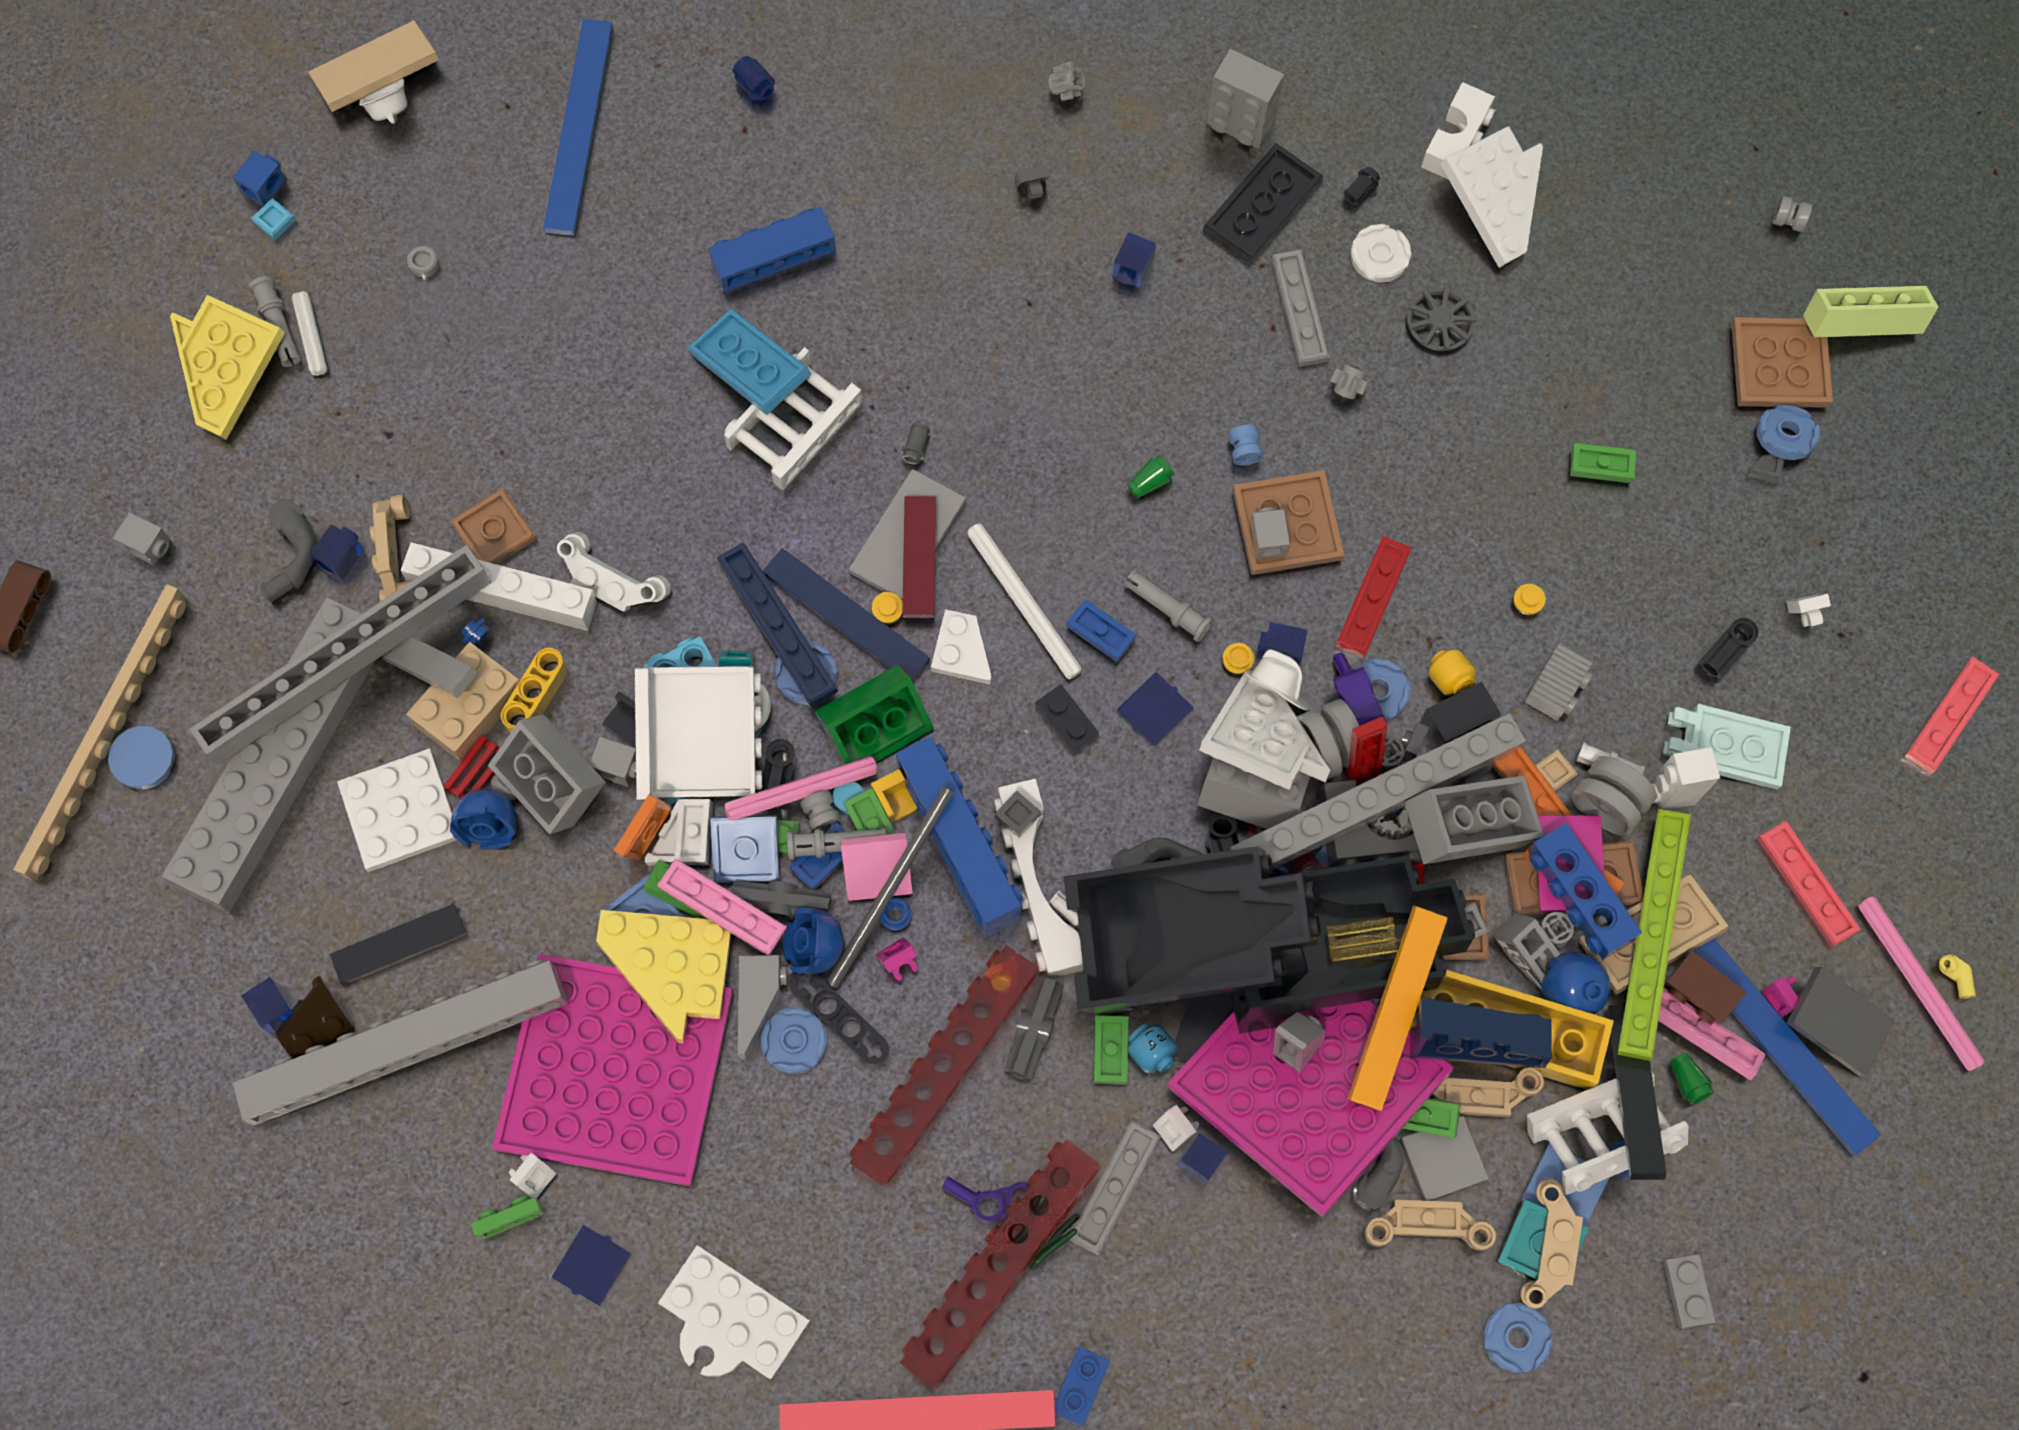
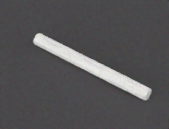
M977 523L968 529L969 538L1067 679H1072L1080 674V664L981 523Z

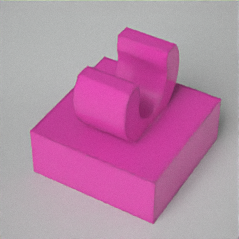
M904 937L876 953L881 965L889 973L891 972L898 981L903 979L899 973V968L903 964H908L913 972L917 971V964L913 960V958L917 957V954Z
M1783 976L1760 991L1782 1018L1793 1011L1801 994L1796 995L1790 986L1797 981L1795 977H1790L1786 980Z

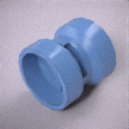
M1241 425L1229 431V441L1234 446L1232 452L1233 462L1236 465H1251L1264 458L1263 448L1257 442L1260 439V433L1256 425Z

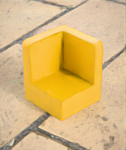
M900 769L871 783V788H873L891 824L917 811V806L906 788V780Z

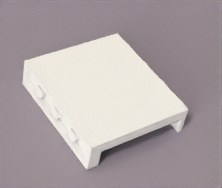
M754 666L635 668L637 800L646 799L648 794L654 797L748 796L756 793V790H762V770H755V758H761L762 755L761 738H755V725H761V706H755L754 693H761L760 673H754Z

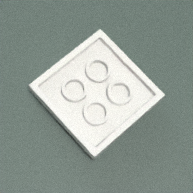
M430 748L337 781L367 872L457 840L450 832L452 809Z

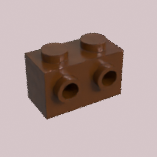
M1693 951L1689 953L1666 983L1671 988L1668 993L1683 1005L1689 1001L1698 1008L1695 1014L1710 1025L1714 1022L1721 1025L1746 994L1744 989Z

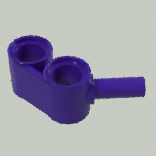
M1343 653L1335 654L1333 661L1340 676L1333 678V682L1340 699L1349 706L1359 726L1379 717L1384 718L1381 707L1376 697H1374L1373 688L1364 667L1356 670L1351 669Z
M948 1176L942 1186V1189L970 1204L969 1208L974 1211L976 1219L985 1225H993L1026 1216L1032 1212L1037 1201V1193L1034 1187L1027 1182H1016L1012 1186L993 1191H978L976 1193ZM1018 1191L1027 1192L1031 1197L1030 1204L1026 1207L1016 1206L1012 1201L1014 1193ZM989 1199L995 1201L999 1207L997 1213L993 1216L983 1215L979 1210V1206L983 1201Z

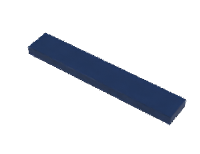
M743 542L718 556V563L809 706L813 707L838 692L837 686L745 543Z
M783 548L764 568L763 573L769 580L890 669L898 664L913 682L930 662V657Z

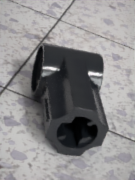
M1749 618L1735 620L1699 660L1703 670L1709 675L1721 679L1756 641L1759 634L1758 626ZM1734 630L1744 632L1747 641L1737 639Z
M776 739L767 746L762 790L759 792L791 782L793 768L796 764V754L793 745L788 740ZM778 750H785L790 753L789 758L783 763L775 762L772 759L774 753Z
M1217 813L1209 819L1206 846L1211 853L1228 851L1230 847L1239 843L1236 833L1237 822L1233 817Z

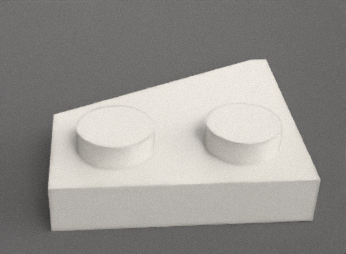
M945 609L931 664V672L985 684L991 683V673L976 616Z
M678 799L671 812L670 820L663 825L658 834L660 839L653 851L647 853L645 863L651 866L656 865L658 860H661L671 865L676 858L686 865H709L710 819L713 813V802L710 799Z

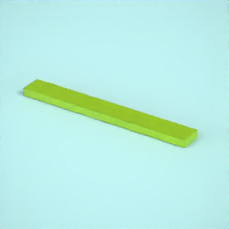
M1658 809L1638 926L1642 934L1636 939L1617 1055L1648 1061L1652 1060L1691 814Z

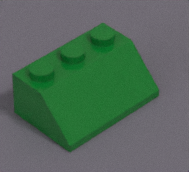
M898 664L815 711L826 736L843 764L869 756L873 757L875 762L934 730L911 678Z

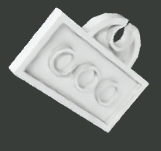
M698 1245L658 1302L663 1308L686 1322L680 1334V1350L689 1367L695 1363V1355L700 1348L709 1347L714 1351L713 1362L703 1367L700 1373L706 1377H722L735 1371L742 1362H745L772 1381L810 1323V1320Z

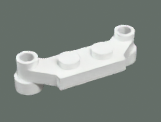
M581 532L567 535L557 545V552L564 558L573 577L570 583L592 589L595 597L623 612L629 610L631 605L644 602H658L667 598L670 594V583L661 575H655L645 580V582H639L587 554L590 550V541Z

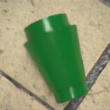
M1159 455L1155 459L1151 457L1127 486L1134 496L1139 499L1141 496L1169 483V478L1174 475V472L1162 456Z
M1682 1053L1670 1061L1682 1097L1687 1099L1690 1105L1697 1104L1714 1093L1711 1087L1713 1082L1690 1058L1688 1053Z

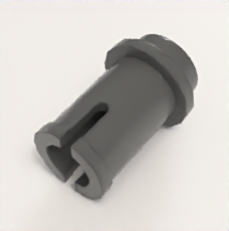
M913 423L911 425L906 446H903L900 451L905 462L916 465L924 459L925 454L923 450L930 433L928 426L922 423Z

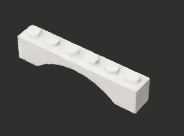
M1036 778L999 787L998 798L993 799L996 812L1016 791L1041 811L1040 817L1020 838L1007 827L1001 830L1005 847H1012L1014 859L1010 860L1013 877L1014 879L1020 878L1023 890H1020L1024 900L1021 902L1022 910H1029L1031 921L1026 922L1031 941L1037 940L1040 952L1035 953L1039 972L1045 971L1046 977L1050 979L1083 971L1078 932L1066 924L1050 907L1041 892L1035 876L1032 859L1033 845L1036 832L1044 814V807Z

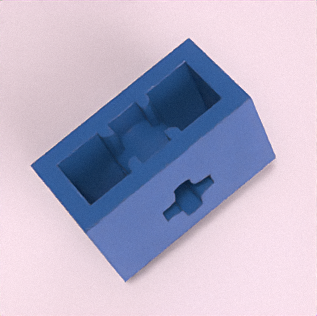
M1078 1346L1056 1399V1417L1083 1428L1109 1365V1359Z

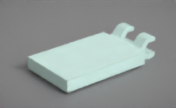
M1697 704L1693 712L1680 707H1675L1674 712H1669L1667 725L1676 728L1686 727L1684 740L1670 737L1669 742H1664L1663 755L1671 757L1675 753L1712 747L1720 776L1776 790L1782 787L1791 727Z

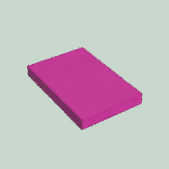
M1538 816L1544 836L1567 823L1604 877L1601 816ZM1563 860L1555 861L1559 870L1563 872L1570 871V866L1567 862ZM1536 871L1539 913H1566L1567 908L1561 899H1556L1551 894L1547 885L1548 880L1542 871ZM1574 888L1575 894L1579 898L1589 899L1588 892L1584 888Z

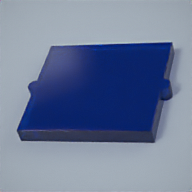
M1155 672L1117 711L1133 726V731H1139L1155 746L1194 707L1178 693L1176 686L1172 687Z
M583 1225L552 1275V1278L572 1289V1294H580L600 1306L632 1253L613 1243L610 1236L606 1235L603 1237Z

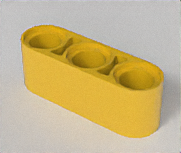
M544 648L535 655L501 711V720L509 734L516 726L510 724L514 716L524 715L525 719L542 715L566 678L567 666L560 652L556 649ZM558 662L554 670H543L547 663ZM534 688L542 689L539 696L535 698L527 697L530 690Z

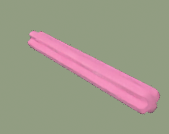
M870 756L727 802L725 804V813L730 821L750 816L805 798L819 791L829 790L875 775L877 773V764L874 758Z

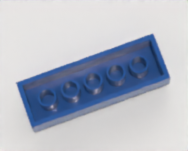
M929 736L896 753L897 770L900 769L906 780V788L915 802L922 819H924L943 786L955 792L930 834L986 939L1020 921L1021 910L1023 909L1021 902L1024 900L1017 885L1013 884L1010 886L1006 875L1008 869L1000 855L994 856L991 847L993 841L986 827L980 829L976 819L978 817L977 810L971 799L965 801L961 791L963 784L956 771L950 773L946 762L949 759L942 744L935 745L932 737Z

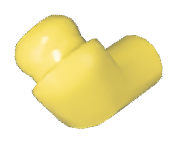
M1952 954L1942 956L1939 960V968L1943 974L1957 983L1959 998L1976 997L1970 965Z

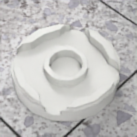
M1378 224L1370 225L1358 233L1353 241L1350 252L1352 265L1358 274L1369 281L1383 283L1391 282L1405 272L1410 261L1411 248L1405 235L1398 229L1395 231L1389 228L1390 226Z

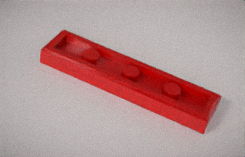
M1382 537L1335 647L1363 659L1365 658L1412 547L1388 537Z
M1383 717L1352 729L1347 781L1355 780L1356 787L1381 775L1388 727Z

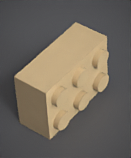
M471 642L456 657V659L472 666L478 673L463 693L456 698L431 685L406 713L414 727L460 762L465 758L480 736H486L501 719V711L519 683L517 677Z

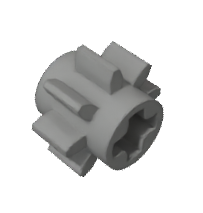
M1073 62L1053 67L1054 73L1049 76L1051 92L1054 95H1060L1061 101L1081 96L1080 90L1085 86L1083 71L1080 68H1073Z
M1346 361L1343 367L1337 365L1330 379V382L1336 383L1334 391L1349 399H1355L1357 393L1363 395L1370 382V378L1364 377L1367 369L1351 361Z

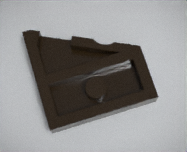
M320 976L313 980V988L304 1000L299 999L293 1007L290 1017L285 1019L275 1032L277 1039L293 1059L305 1055L307 1049L317 1045H325L353 1028L351 1021Z

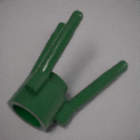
M1048 1181L1022 1231L1014 1238L1019 1244L1014 1249V1252L1032 1269L1037 1264L1040 1265L1050 1254L1068 1242L1078 1232L1076 1228H1073L1062 1235L1080 1218V1215L1075 1213L1045 1240L1035 1232L1031 1237L1028 1235L1054 1186L1053 1181Z

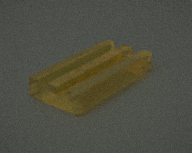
M1393 917L1327 927L1332 961L1398 952ZM1386 928L1388 929V932L1377 933L1371 935L1364 934L1351 938L1336 940V936L1367 932ZM1389 941V942H1384V943H1377V944H1371V945H1364V946H1357V947H1351V948L1337 949V948H1343V947H1350V946H1356V945H1363V944H1370V943H1376V942Z

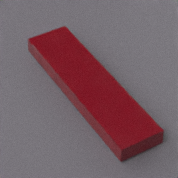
M904 496L903 618H934L936 496Z

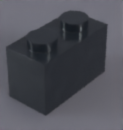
M1480 682L1426 709L1421 719L1425 726L1429 727L1428 731L1437 747H1440L1498 719L1501 713L1484 684Z

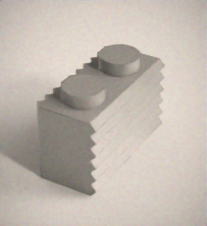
M1559 642L1527 696L1525 703L1557 721L1563 713L1570 715L1578 701V698L1574 697L1578 687L1584 690L1593 675L1589 671L1593 661Z

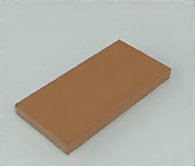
M1634 841L1602 844L1604 869L1625 882L1617 897L1625 908L1634 907L1641 903L1644 895ZM1525 852L1505 854L1504 860L1513 913L1528 917L1547 916L1550 914L1539 913L1537 872L1531 862L1523 856Z

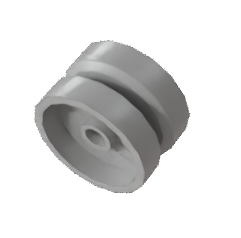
M1337 699L1323 705L1321 714L1316 710H1310L1298 715L1297 719L1330 769L1327 780L1341 775L1343 766L1348 769L1352 729L1359 726L1349 706L1342 699Z
M1599 756L1588 770V778L1582 779L1571 794L1572 801L1585 816H1601V828L1617 835L1630 836L1642 820L1640 813H1646L1656 800V789L1645 776L1630 765L1616 758Z

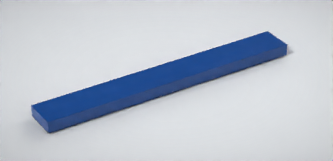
M583 19L544 222L545 233L575 236L613 31V24L609 21Z
M1712 939L1693 950L1694 953L1746 991V994L1731 1013L1852 1156H1856L1881 1135L1720 944L1715 939Z

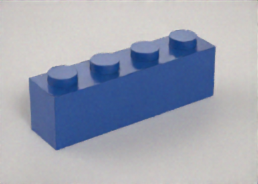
M822 207L816 209H806L797 216L786 220H776L769 226L758 230H748L737 238L718 241L714 246L709 247L708 251L711 264L722 290L726 292L835 252L836 244L835 236Z

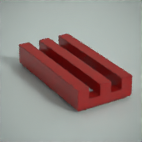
M481 735L443 787L461 799L464 796L465 790L474 778L477 777L493 753L496 754L500 749L498 745ZM486 747L487 749L479 758V760L475 763V765L472 767V769L469 771V773L466 775V777L463 779L460 785L457 788H455V786L458 784L461 778L465 775V773L468 771V769L471 767V765L474 763V761ZM488 767L471 791L484 789L495 773Z

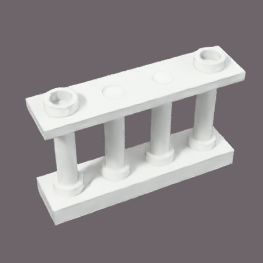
M805 347L799 354L795 353L792 356L809 368L811 375L806 381L832 400V405L826 412H819L794 392L784 399L785 402L812 421V427L807 433L799 434L770 412L766 415L752 404L738 420L734 419L728 424L724 434L726 447L732 451L741 442L772 466L773 483L781 490H784L862 404L861 389L853 383L846 390H839L809 367L811 365L810 352ZM759 420H762L792 443V449L786 456L777 455L749 433Z
M1652 1072L1653 1085H1654V1074H1653V1072ZM1616 1079L1527 1115V1130L1532 1142L1535 1144L1544 1139L1549 1140L1567 1169L1562 1171V1186L1565 1195L1575 1191H1584L1594 1183L1629 1169L1626 1146L1609 1151L1591 1123V1120L1609 1115L1624 1138ZM1657 1106L1664 1155L1676 1153L1688 1145L1689 1126L1686 1121L1670 1126ZM1574 1127L1579 1128L1597 1157L1579 1164L1560 1133Z

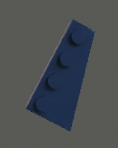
M1421 998L1411 1024L1410 1057L1545 1068L1552 1059L1551 1019L1541 1018L1538 1014L1522 1015Z

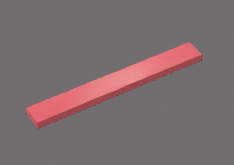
M1055 1390L779 1405L780 1430H1003L1057 1427Z

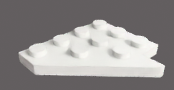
M1509 126L1440 162L1446 176L1499 268L1527 252L1543 146L1540 143L1523 152Z
M1245 674L1241 677L1207 732L1199 751L1211 755L1213 758L1220 759L1290 790L1299 772L1325 783L1330 773L1329 767L1285 698L1269 687L1252 680Z

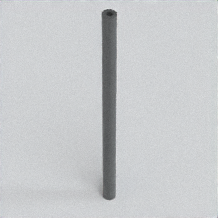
M946 786L941 788L827 979L826 983L832 988L837 989L955 793Z

